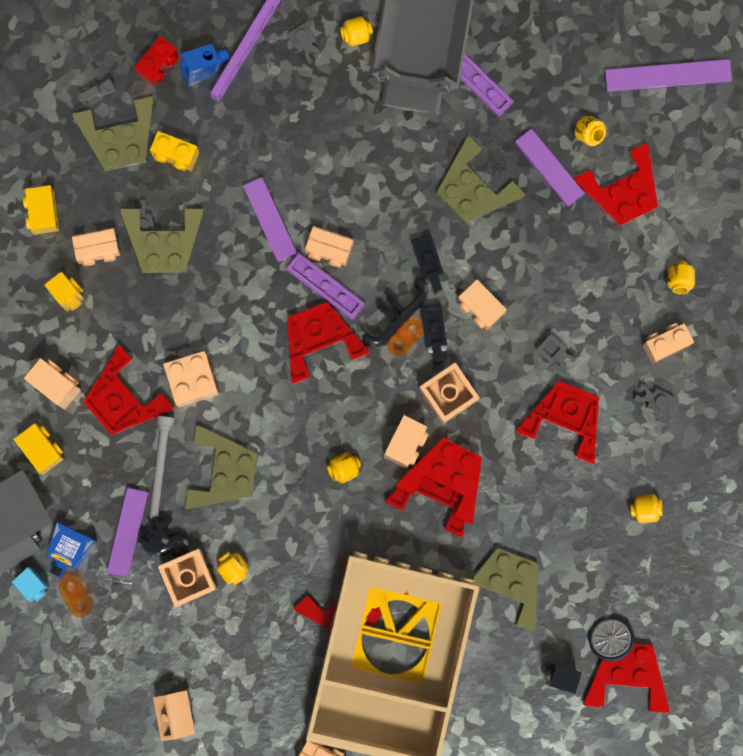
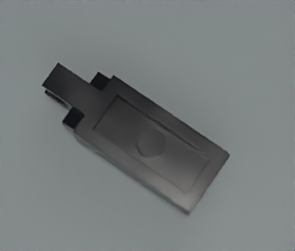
M429 234L411 240L423 280L427 285L431 284L434 295L442 293L443 289L440 281L444 280V271L432 235Z
M441 303L420 306L427 353H433L434 365L442 364V352L447 351V339Z

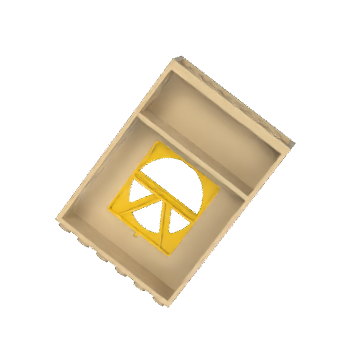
M356 551L353 552V555L348 554L308 722L306 741L371 756H441L479 591V586L474 584L475 580L460 576L459 580L453 579L454 575L441 571L438 572V575L431 574L432 570L417 566V570L410 569L411 565L396 561V565L389 564L388 559L375 556L374 560L367 559L366 554ZM392 600L406 601L418 608L398 632H396L388 602ZM380 607L387 630L365 625L366 617L372 608ZM422 618H425L428 624V640L407 635ZM362 634L427 650L421 661L409 671L400 674H389L378 670L368 661L362 646Z

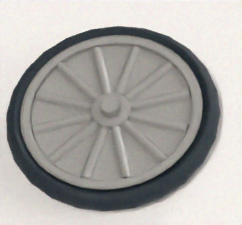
M608 617L598 621L589 634V646L592 652L598 658L605 661H618L625 658L631 652L635 643V635L631 626L626 621L616 617Z

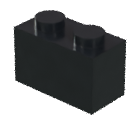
M551 663L550 667H546L543 679L546 680V685L576 694L582 673Z

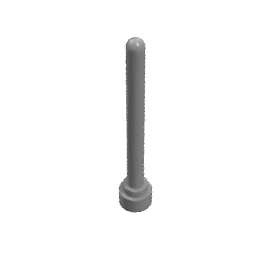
M157 416L156 425L160 429L150 507L151 519L158 516L168 432L174 426V418Z

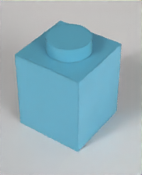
M32 567L25 569L12 581L29 602L41 600L47 594L45 590L49 587Z

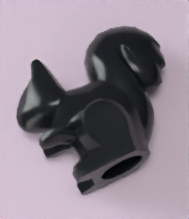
M153 517L151 523L154 528L146 526L149 535L146 538H137L139 544L150 557L165 556L169 553L172 556L180 557L189 551L190 541L184 533L176 532L170 536L166 533L165 529L172 522V517Z

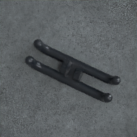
M421 277L415 278L414 286L418 289L419 294L406 308L392 296L388 295L386 297L387 302L400 313L398 317L390 313L384 306L378 305V311L391 324L378 337H373L369 333L363 334V342L367 346L379 348L385 345L425 302L428 287Z

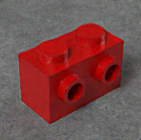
M160 36L134 67L137 76L154 88L157 83L163 80L168 69L173 67L178 61L179 53L177 48Z

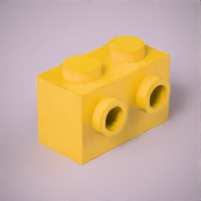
M159 131L150 148V152L155 160L161 163L168 162L179 170L185 171L186 169L191 172L200 153L196 145Z
M51 185L25 189L26 196H23V204L25 209L28 208V216L25 218L27 229H30L34 235L60 231L55 193Z
M60 272L45 284V287L67 312L70 309L71 311L77 309L82 304L81 301L84 298L80 293L83 290L72 277L68 279Z
M34 423L17 436L14 441L39 474L44 475L64 460L61 456L63 451L56 442L52 444L48 439L50 433L43 425L39 427V425Z

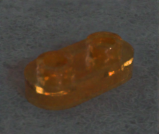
M410 319L406 321L389 340L388 350L394 357L405 356L422 337L423 326L418 320ZM412 327L417 331L413 335L408 331ZM400 343L402 344L403 348L401 350H396L394 347L395 344Z
M74 576L63 578L59 583V591L70 612L76 617L87 616L92 610V602L82 583ZM68 584H74L75 588L73 591L68 590ZM80 602H83L85 604V608L83 610L78 609V604Z

